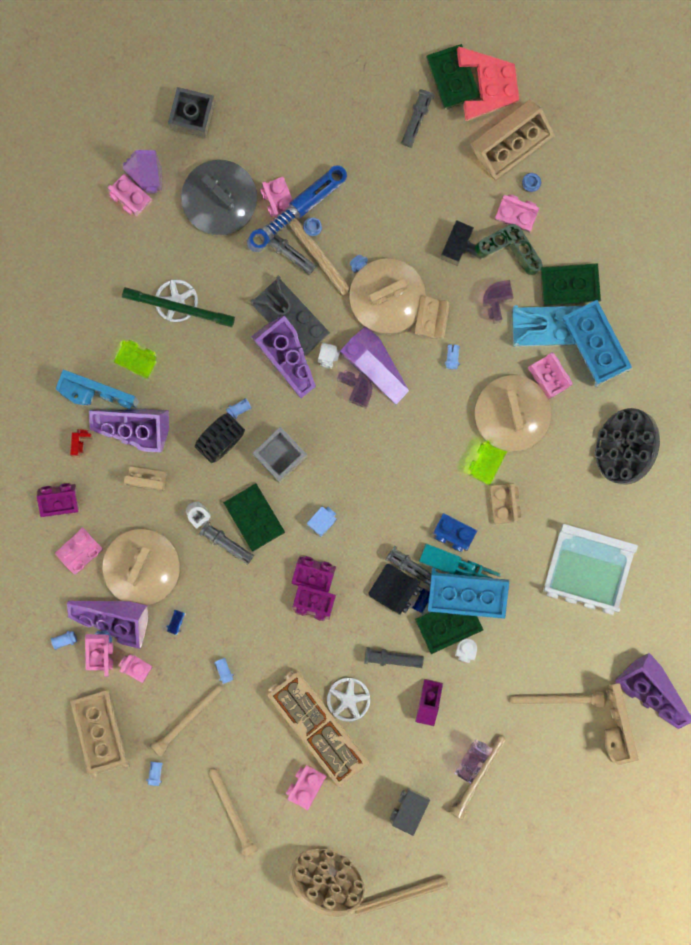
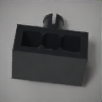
M456 220L440 259L458 266L462 255L468 253L481 260V257L475 252L476 245L469 240L474 227Z

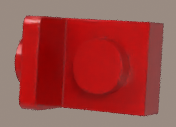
M77 429V433L72 432L70 452L72 457L80 458V453L84 452V442L81 439H93V435L88 433L89 430Z

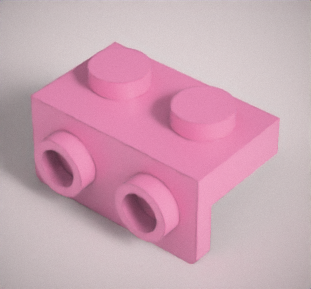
M553 352L528 367L548 400L573 385L570 376L565 372L559 359Z
M81 528L55 554L75 575L95 558L103 548L86 529Z
M86 634V670H104L105 677H109V670H113V658H109V654H113V642H109V635Z

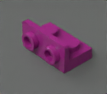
M64 483L57 487L43 486L38 489L37 502L40 517L79 512L76 484Z
M300 556L291 584L302 585L329 593L336 566L325 561H315L308 556Z
M298 585L292 610H295V613L301 616L313 615L314 619L319 621L329 620L336 595Z

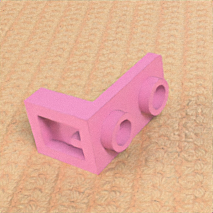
M131 654L124 656L119 664L121 673H126L141 683L145 681L153 667Z

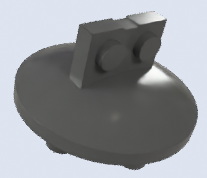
M212 160L199 165L188 175L182 188L181 202L186 217L197 229L211 235H228L243 228L252 218L257 205V191L253 179L244 168L231 161Z
M636 408L620 410L607 420L598 432L594 453L599 470L606 479L617 484L628 485L639 481L650 471L656 461L660 446V435L656 422L648 413Z

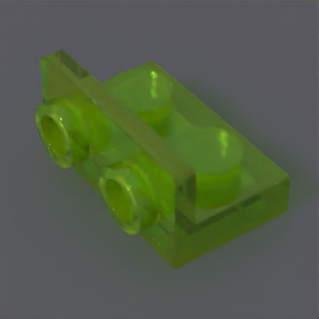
M123 340L114 363L148 380L158 362V358L155 356L156 353L147 348L145 351L138 348L139 344L134 341L128 340L126 342Z
M487 440L485 444L481 443L477 451L480 455L477 461L472 460L468 470L471 471L469 476L490 486L507 451L494 447L490 444L491 441Z

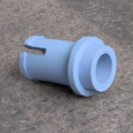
M452 344L447 346L448 352L445 365L447 369H458L460 365L458 362L460 346L454 345L452 347Z
M245 398L233 406L229 405L226 411L233 418L237 419L238 415L252 408Z
M67 631L66 634L51 638V642L56 650L69 644L74 645L77 642V637L74 631Z
M226 658L214 662L220 676L219 681L225 684L234 680L232 677L234 674H231Z
M150 761L149 778L146 781H148V785L159 786L162 783L160 776L163 763Z

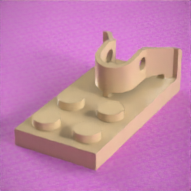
M620 683L609 684V689H606L608 701H612L611 715L613 720L617 721L618 727L605 730V747L613 763L621 765L638 761Z
M102 691L70 701L87 771L91 778H95L98 773L117 767H130L126 761L109 691Z

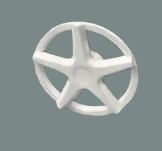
M170 280L164 283L156 293V297H159L161 291L170 285L171 295L160 296V298L185 304L184 301L191 295H194V307H197L198 304L196 291L189 283L182 280ZM175 283L183 284L190 290L179 294ZM156 306L158 313L164 319L171 322H181L191 317L187 315L180 319H173L175 311L168 310L166 316L160 307Z
M341 679L334 683L328 692V708L339 720L346 722L356 721L368 711L370 693L367 687L357 679ZM349 681L345 693L334 689L340 683ZM354 682L359 684L366 694L355 695ZM331 694L341 700V703L335 710L331 706ZM367 700L364 711L359 714L356 703ZM349 708L354 718H344L338 714L344 709Z

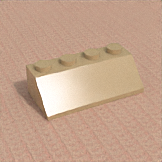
M529 100L470 145L482 165L493 179L497 180L553 138L555 134L542 108Z

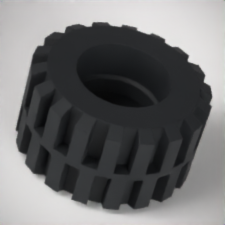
M229 413L223 414L201 434L196 441L195 448L210 463L217 462L236 445L243 436L245 429Z

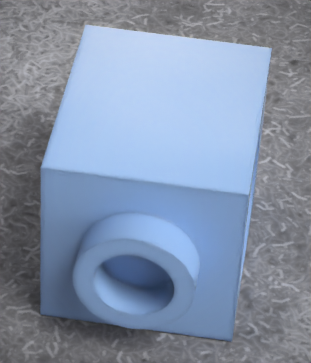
M322 506L307 522V525L322 537L337 520L334 517L336 513L329 507L325 509Z

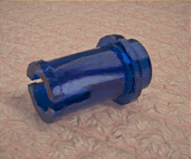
M425 588L419 591L420 594L412 606L413 609L422 614L429 602L430 591Z
M174 610L170 624L166 626L168 628L167 632L178 635L181 632L180 627L186 614Z

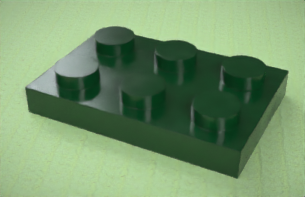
M462 44L426 55L444 110L464 104L465 101L480 98L471 68L459 67L457 48H463Z
M598 263L541 267L543 306L591 303L595 300L601 302Z
M256 483L223 502L252 552L286 533Z
M430 612L415 619L430 654L483 631L477 616Z

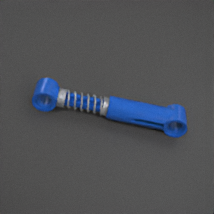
M339 165L331 167L328 172L289 203V207L285 208V212L282 211L281 215L278 214L277 218H274L273 221H270V224H266L262 229L259 228L253 231L247 240L248 248L253 252L262 251L274 238V235L278 234V231H282L283 227L286 228L287 224L290 225L289 222H293L294 218L303 217L334 190L339 188L346 180V170ZM333 173L339 175V181L332 178ZM325 184H327V186H326L323 190H321L318 194L315 193V192L318 191L322 186H324ZM259 237L262 240V244H255L253 238Z

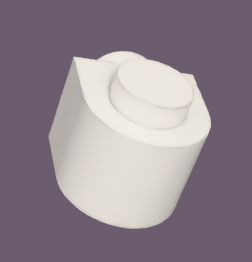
M322 342L318 363H321L322 367L332 368L333 361H338L340 351L336 350L337 346Z
M192 502L186 508L187 517L196 529L200 525H205L211 517L209 511L200 502Z
M471 639L460 641L455 656L459 657L458 661L470 663V660H475L477 653L476 643Z

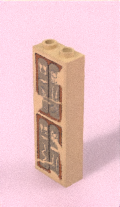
M292 670L284 677L286 681L281 685L276 683L268 689L270 693L267 696L340 788L370 763L299 671L294 673Z

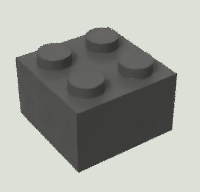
M177 87L168 121L169 128L206 138L215 106L214 96Z
M408 788L407 791H402L398 802H400L399 808H394L390 820L393 827L414 836L430 799Z

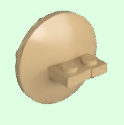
M392 258L378 259L365 265L356 274L350 287V305L353 314L364 327L379 334H395L411 327L417 321L420 297L426 296L423 281L417 271L409 264Z
M516 375L503 376L489 383L480 393L475 406V422L482 437L493 447L508 452L523 451L536 445L546 434L551 422V405L541 387L534 381Z
M135 529L118 536L108 547L102 566L105 583L115 597L121 601H130L147 606L160 602L167 597L174 589L180 573L179 557L174 546L163 535L148 529Z
M310 849L299 854L291 865L289 877L296 897L312 910L323 915L340 917L351 914L361 904L365 893L364 882L349 858H344L332 849ZM335 855L342 858L341 862L334 859Z

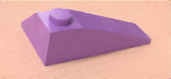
M135 150L131 158H128L123 163L124 172L142 190H146V193L162 191V166L156 150Z
M364 327L340 350V354L396 405L409 392L382 341L371 330Z
M650 653L635 660L616 678L615 682L620 683L621 689L631 698L636 697L643 702V706L646 708L651 707L657 711L659 717L677 729L691 723L689 711L662 666Z

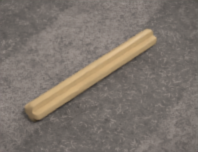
M294 218L293 222H289L290 225L288 226L342 295L347 294L350 291V287L310 235L305 233L300 222Z
M441 877L361 903L355 912L357 916L446 888L448 887L446 877Z

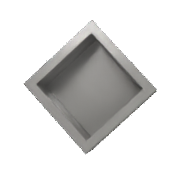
M281 427L253 452V456L279 483L307 458V454Z

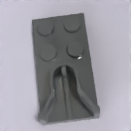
M279 275L259 296L250 301L251 305L268 323L282 316L288 319L297 331L304 356L309 354L330 334L325 326L285 285Z

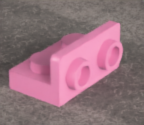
M125 174L113 186H108L110 192L108 195L115 202L120 201L124 205L122 208L129 215L133 213L135 216H138L152 201Z
M284 177L268 183L262 182L263 188L260 191L263 199H268L270 205L267 208L271 217L275 216L277 218L278 214L281 215L282 211L285 212V208L289 207V203L293 200Z
M508 194V196L504 195L495 220L508 225L516 224L522 230L530 233L539 207H536V204L531 201L522 202L518 200L517 196Z
M306 765L305 768L300 767L295 776L299 778L295 785H290L286 794L289 795L287 800L308 810L326 775Z

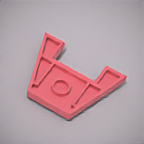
M462 47L457 48L459 67H477L481 101L464 102L465 122L519 101L514 63Z

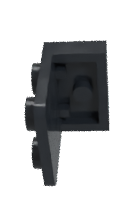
M386 564L369 591V596L398 615H401L402 612L406 614L411 606L409 600L412 595L416 597L422 587L419 586L420 581L416 578L410 577L391 564Z

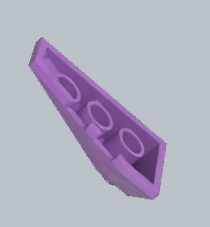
M285 316L268 323L251 336L253 341L300 398H303L316 387L306 362L303 348L299 342L297 331Z
M89 410L90 430L107 437L116 438L124 444L137 447L141 451L162 452L169 431V410Z
M130 601L67 602L68 618L88 628L93 626L101 631L105 630L111 636L117 638V642L122 645L138 649L142 647L148 623L147 605Z

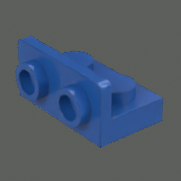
M443 513L433 534L436 535V540L444 544L447 541L453 544V549L462 553L463 550L468 551L477 530Z

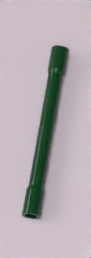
M124 287L122 298L161 307L213 321L216 324L231 328L234 325L235 317L231 315L208 311L145 294Z

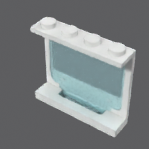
M562 524L543 591L547 592L548 597L558 599V596L565 597L566 602L576 604L577 601L582 602L586 608L595 610V607L603 609V613L614 615V612H620L619 605L633 555L636 553L638 545Z

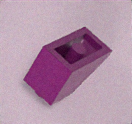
M424 679L415 722L430 726L435 725L443 683Z

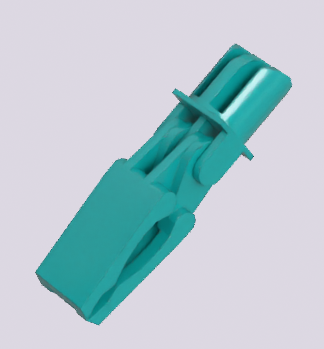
M425 544L418 561L448 574L476 575V577L492 578L482 574V571L497 577L501 576L499 572L469 560L467 562L462 561V557L429 544Z

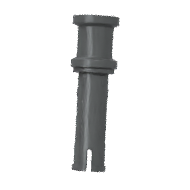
M419 90L417 102L413 104L414 112L401 141V144L412 148L424 115L428 114L430 102L435 97L434 94L426 90Z
M277 234L268 243L276 250L277 254L282 253L308 275L317 266L291 247L287 239H282Z
M207 521L199 533V536L206 537L214 546L219 545L246 565L254 557L253 554L226 537L224 531H219L210 525L209 521Z
M394 546L385 560H390L399 566L400 570L404 571L405 569L430 586L431 573L413 562L410 555L406 556Z
M366 647L364 664L376 663L380 664V666L393 664L422 668L424 656L387 652L386 649L373 650Z

